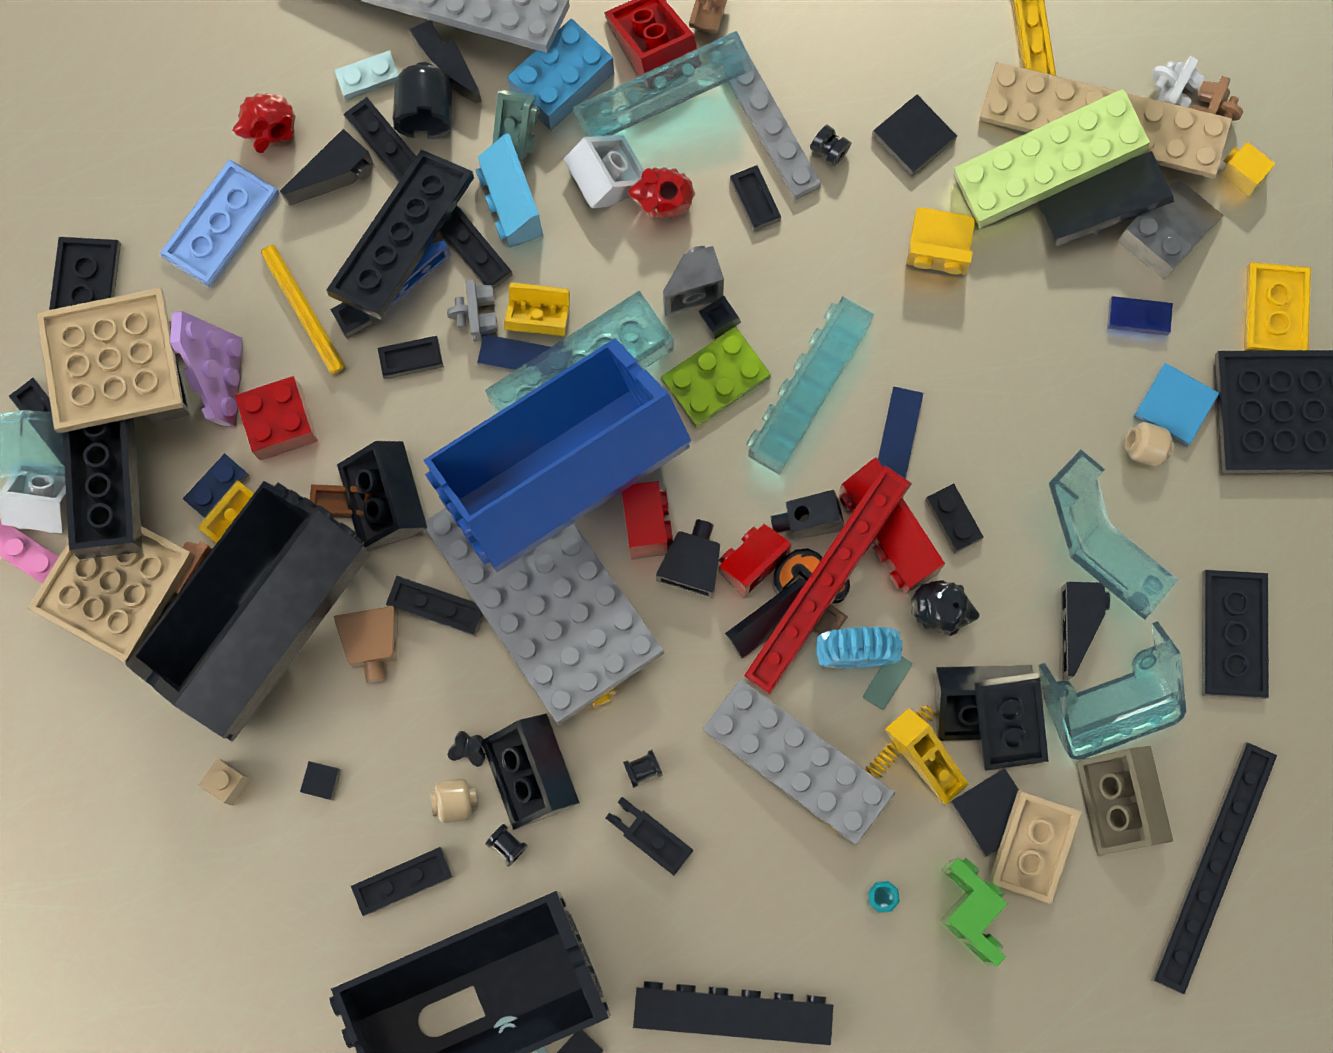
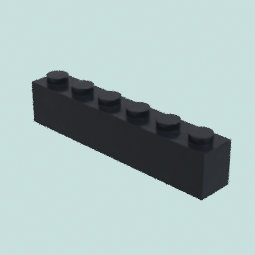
M644 981L643 987H636L633 1028L831 1045L834 1005L826 1003V997L807 995L806 1001L793 1000L794 994L774 992V999L761 998V991L742 989L741 996L728 995V988L709 987V992L703 993L695 992L696 985L676 984V990L663 989V982Z

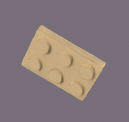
M1018 790L988 882L991 881L998 887L1052 904L1082 811Z

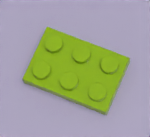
M735 326L662 375L661 380L693 425L698 427L771 377V373Z

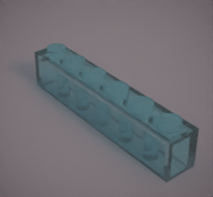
M735 31L572 108L585 137L611 136L751 71L750 58L738 32Z
M843 296L837 305L835 303L830 305L824 316V319L827 320L822 330L817 328L809 340L808 344L812 345L807 355L801 353L793 367L796 370L795 375L791 380L785 379L778 391V395L781 397L776 406L770 404L762 417V420L766 421L760 431L755 429L748 439L746 445L750 447L748 452L749 458L775 473L781 474L872 324L873 313Z

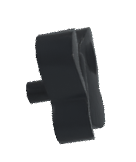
M459 731L455 737V743L448 751V758L456 761L467 757L474 766H481L485 760V753L481 748L484 742L483 737L480 735L470 737L465 731Z

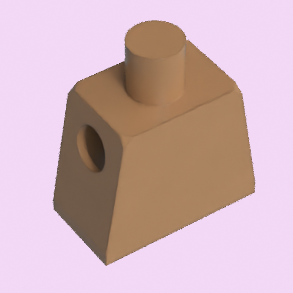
M388 606L334 616L349 665L353 668L364 667L366 683L384 681L383 663L397 661L398 611L396 608Z

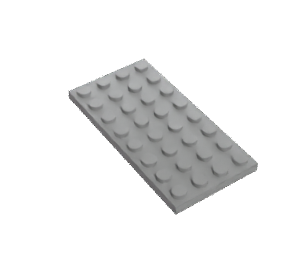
M446 508L426 520V531L558 726L664 654L659 643L574 523L507 567L496 572L490 562L486 565L482 563L475 550L463 535V531Z

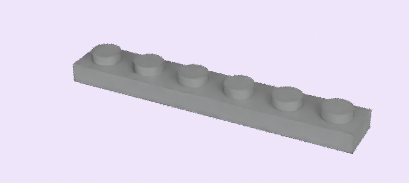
M736 36L713 47V57L793 199L796 200L821 188V181L740 38Z

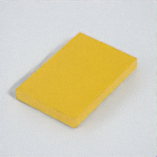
M1250 262L1247 265L1244 351L1309 350L1311 267Z

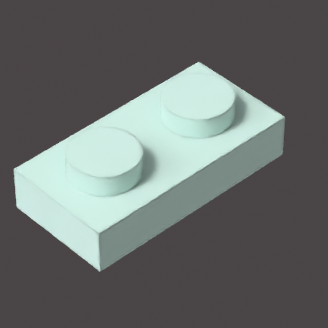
M390 50L334 70L345 100L394 84L399 75Z

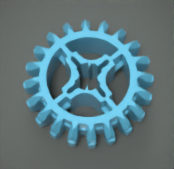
M877 626L826 631L818 636L816 644L819 664L827 668L832 667L833 669L867 668L897 663L902 658L901 652L903 650L900 632L893 628Z

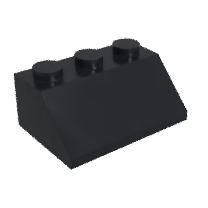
M374 441L337 464L342 485L346 489L344 493L349 510H352L351 518L357 533L356 536L364 542L363 546L366 550L408 539L427 528L403 441ZM356 486L360 493L351 492L350 487ZM365 494H372V498L365 502ZM356 510H364L365 517H359Z
M1032 665L936 667L935 709L939 740H980L974 682L1034 673Z
M547 713L520 719L484 739L482 746L513 830L558 814L580 803Z

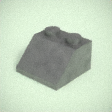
M696 246L691 248L688 253L683 254L663 290L665 316L712 303L723 296L724 277L713 246L707 248L705 246Z

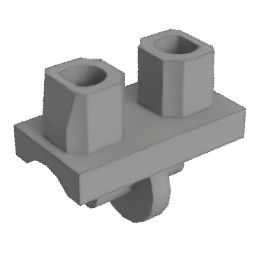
M466 280L468 305H464L463 297H456L455 306L447 309V316L450 319L457 320L458 328H465L466 319L469 318L470 333L473 335V341L478 342L482 341V335L498 332L496 313L480 314L479 306L495 304L494 289L492 285L476 286L475 280Z

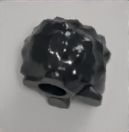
M944 580L921 584L911 599V613L916 617L917 622L922 623L924 629L932 630L935 633L953 636L957 634L961 627L978 620L980 617L979 612L964 593L963 585H956L954 582L948 583Z

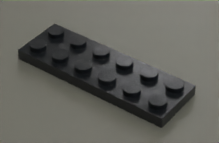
M421 149L326 289L328 295L381 320L473 181V171Z

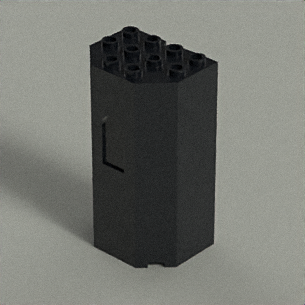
M263 481L126 663V666L151 685L154 690L173 706L222 738H227L233 742L371 554L363 546L364 542L355 536L357 533L344 523H339L333 518L334 515L319 504L317 506L308 498H303L279 482L273 486Z
M554 891L331 988L333 996L329 998L334 1014L336 1016L341 1015L345 1028L342 1029V1035L349 1049L355 1047L357 1053H531L606 1020L611 1016L607 1003H603L601 1000L604 997L601 985L576 924L569 911L564 910L566 903L559 891ZM474 986L485 1017L438 1037L428 1036L421 1030L419 1016L426 1006ZM513 1016L518 1018L508 1022L516 1027H505L501 1033H499L501 1026L494 1028L495 1024L503 1017Z

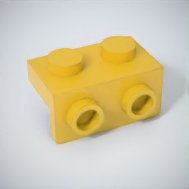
M510 283L504 329L565 336L570 312V290L567 288Z
M237 480L197 528L217 543L254 493Z

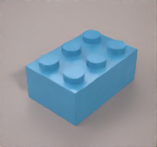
M571 18L558 30L548 53L536 50L507 76L510 91L535 95L534 106L539 107L538 119L550 130H553L614 73L613 57Z

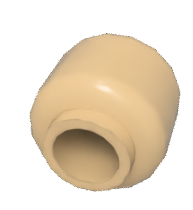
M1142 422L1129 430L1125 439V449L1132 460L1151 466H1159L1165 459H1169L1172 456L1174 442L1168 429Z
M465 779L440 781L436 784L435 790L430 791L433 817L438 816L442 823L468 820L472 814L471 808L478 807L475 788L469 789Z

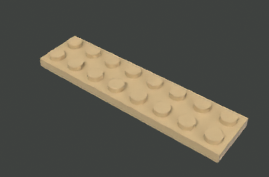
M996 62L979 121L1029 133L1116 92V90ZM1126 93L1150 141L1148 150L1145 153L1152 151L1158 165L1215 179L1232 118Z

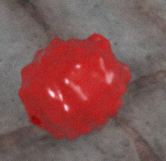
M257 93L253 97H246L244 103L240 105L239 120L232 129L234 134L239 137L255 140L253 147L256 152L264 153L273 143L280 142L281 140L288 141L295 133L294 122L296 116L292 105L288 103L285 97H281L279 94Z
M654 167L653 169L647 168L643 171L641 179L629 188L628 195L644 211L649 213L651 218L670 219L689 210L695 196L692 181L686 177L685 173H679L676 168L668 169L663 167L658 169Z

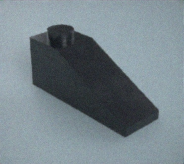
M343 129L280 190V193L285 202L290 206L351 185L358 178L365 177L371 170L373 161L370 153Z
M1066 582L1061 587L1062 680H1070L1075 676L1106 614L1105 610L1110 608V593L1105 591V582Z

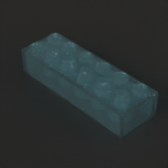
M637 291L487 388L485 392L488 400L498 413L614 338L638 361L643 370L673 351L674 339L641 292Z

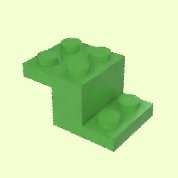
M959 858L949 860L941 870L965 893L940 919V922L987 966L998 967L1006 958L1000 951L1003 946L991 934L981 933L1007 906L1008 903L1002 899L1005 894L993 882H984L977 876L980 870L967 858L964 860Z

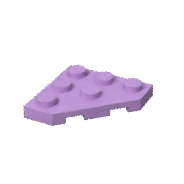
M172 312L170 344L174 353H180L186 365L183 372L192 391L198 392L204 403L201 410L205 419L225 427L235 426L237 402L234 395L238 394L240 381L242 337L186 312Z

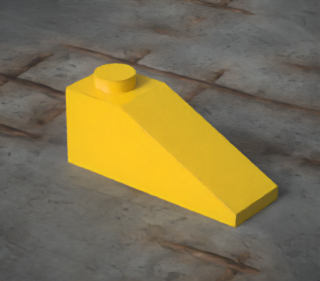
M908 708L885 728L899 751L944 805H947L969 785L932 727L911 709Z

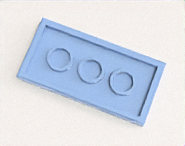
M229 159L159 254L162 258L211 288L280 194L278 189Z

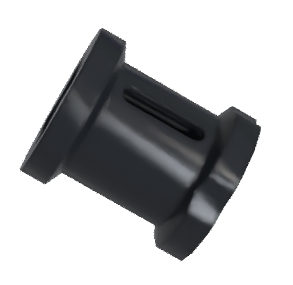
M652 749L641 758L631 762L628 760L623 762L633 788L637 787L639 782L655 775L657 777L663 776Z
M502 824L489 837L485 845L497 851L505 859V864L509 867L523 854L528 845L525 842L520 843L507 831L508 827Z

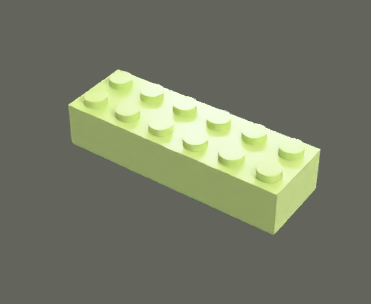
M1123 88L954 167V176L978 228L981 229L1147 152L1150 141Z

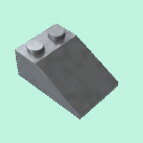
M1178 177L1168 185L1173 194L1174 202L1138 215L1125 229L1118 241L1163 280L1171 274L1223 217L1222 213Z

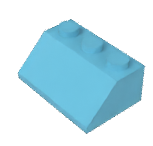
M509 133L505 134L478 156L480 168L475 170L480 185H487L490 194L486 195L485 198L490 212L496 211L500 221L495 222L500 239L506 238L510 248L542 237L543 231L538 210Z

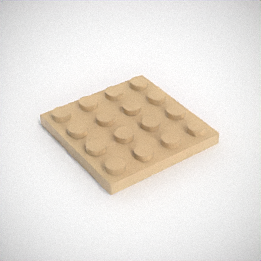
M162 288L36 313L54 429L57 433L184 407L175 353L170 344L171 330Z
M142 526L143 552L79 560L69 550L68 541L28 609L127 663L152 630L195 555Z

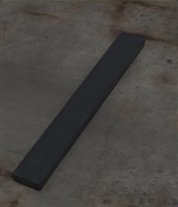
M365 97L343 115L399 183L416 158V155L368 97ZM456 205L439 233L482 285H492L493 289H495L512 276L513 273Z
M1248 742L1244 743L1152 981L1178 993L1185 994L1277 758L1276 754Z

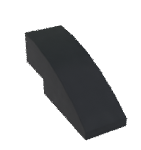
M431 20L410 28L413 42L425 62L442 69L450 78L452 89L476 104L482 102L479 89L455 40L453 39L443 44Z

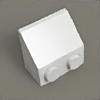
M624 135L584 137L563 158L571 176L577 182L584 199L591 208L610 207L630 197L628 195L629 188L641 179L644 171Z
M22 462L0 491L2 525L13 526L18 529H34L47 533L63 534L68 526L65 467Z

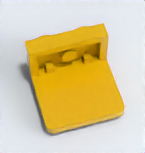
M923 207L918 208L914 215L906 265L915 266L920 269L940 270L949 274L966 275L973 252L970 249L975 219L969 215Z

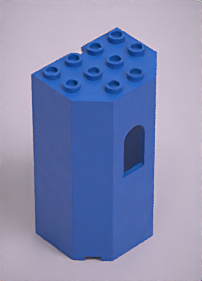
M614 338L423 461L430 470L425 476L437 491L440 500L448 512H450L459 528L463 531V535L484 565L490 562L495 571L499 572L689 449V444L692 440L669 393L646 369L643 370L638 361Z

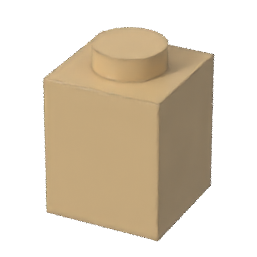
M217 758L198 785L223 803L233 806L251 779L226 761Z

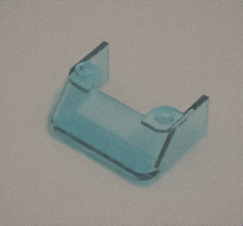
M1158 621L1152 623L1154 646L1137 653L1132 661L1133 673L1076 693L1075 688L1070 682H1057L1045 663L1039 665L1044 701L1062 745L1070 758L1074 760L1085 759L1176 725L1184 718L1186 714L1181 652Z

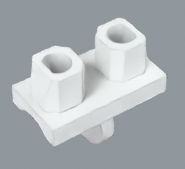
M1190 56L1184 63L1178 62L1175 64L1169 61L1166 66H1156L1152 72L1153 79L1157 81L1154 87L1160 91L1156 100L1188 108L1192 101L1182 93L1184 87L1190 92L1197 90L1205 78L1195 68L1198 60Z

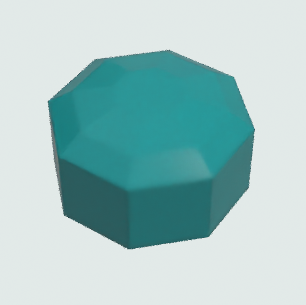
M889 881L875 882L867 892L869 905L878 913L891 912L900 902L898 889Z

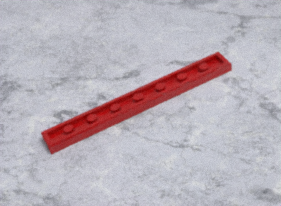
M883 466L744 676L769 694L774 691L912 485L910 481L887 466Z

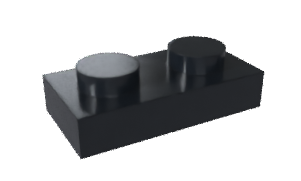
M954 483L926 497L925 500L954 553L984 538Z

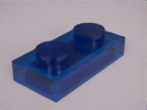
M1112 296L1109 300L1107 329L1168 336L1171 332L1173 303Z

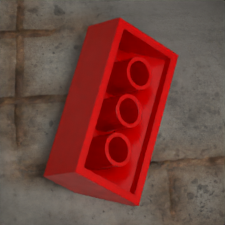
M877 457L869 461L841 484L839 499L847 511L855 510L883 468ZM902 498L873 541L875 546L872 547V550L880 563L885 562L891 570L889 577L898 590L902 588L905 594L937 576L945 562Z

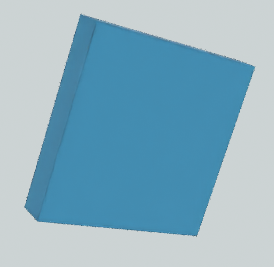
M1164 363L1134 417L1143 422L1168 429L1173 439L1189 446L1219 392Z

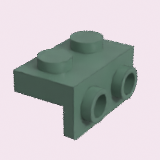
M500 89L497 95L493 143L509 133L519 161H524L527 154L533 152L535 146V135H531L532 125L537 123L539 107L534 106L536 96Z

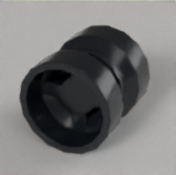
M827 124L815 136L810 149L816 154H823L828 163L836 166L846 155L852 142L845 137L837 136L835 130Z

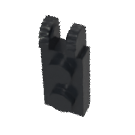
M621 797L618 801L620 807L634 815L636 820L628 827L619 817L610 812L605 819L623 832L625 838L675 876L694 850L644 810L641 812L629 801Z

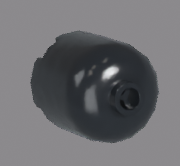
M419 62L416 65L408 66L399 73L395 82L392 116L393 128L398 133L410 138H414V133L427 134V139L440 138L450 133V126L453 123L452 87L450 78L442 69L427 62Z

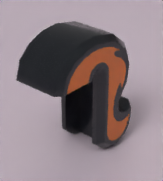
M809 548L795 549L783 557L777 564L773 574V590L776 595L788 587L798 575L807 582L823 558L820 553ZM849 579L832 604L845 600L850 589Z

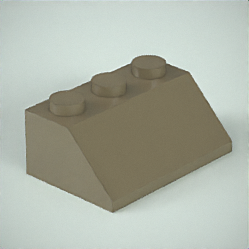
M1151 746L1129 748L1077 761L1098 856L1173 842Z

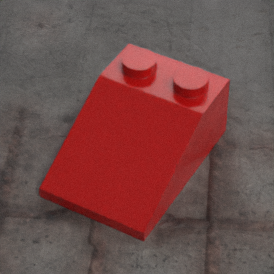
M631 0L604 12L605 18L634 70L647 87L700 63L693 32L666 0Z

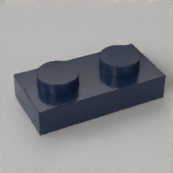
M224 453L183 497V500L205 518L237 480L243 483L250 475Z

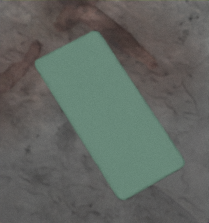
M902 657L897 663L881 666L865 691L863 698L884 710L912 666V662Z

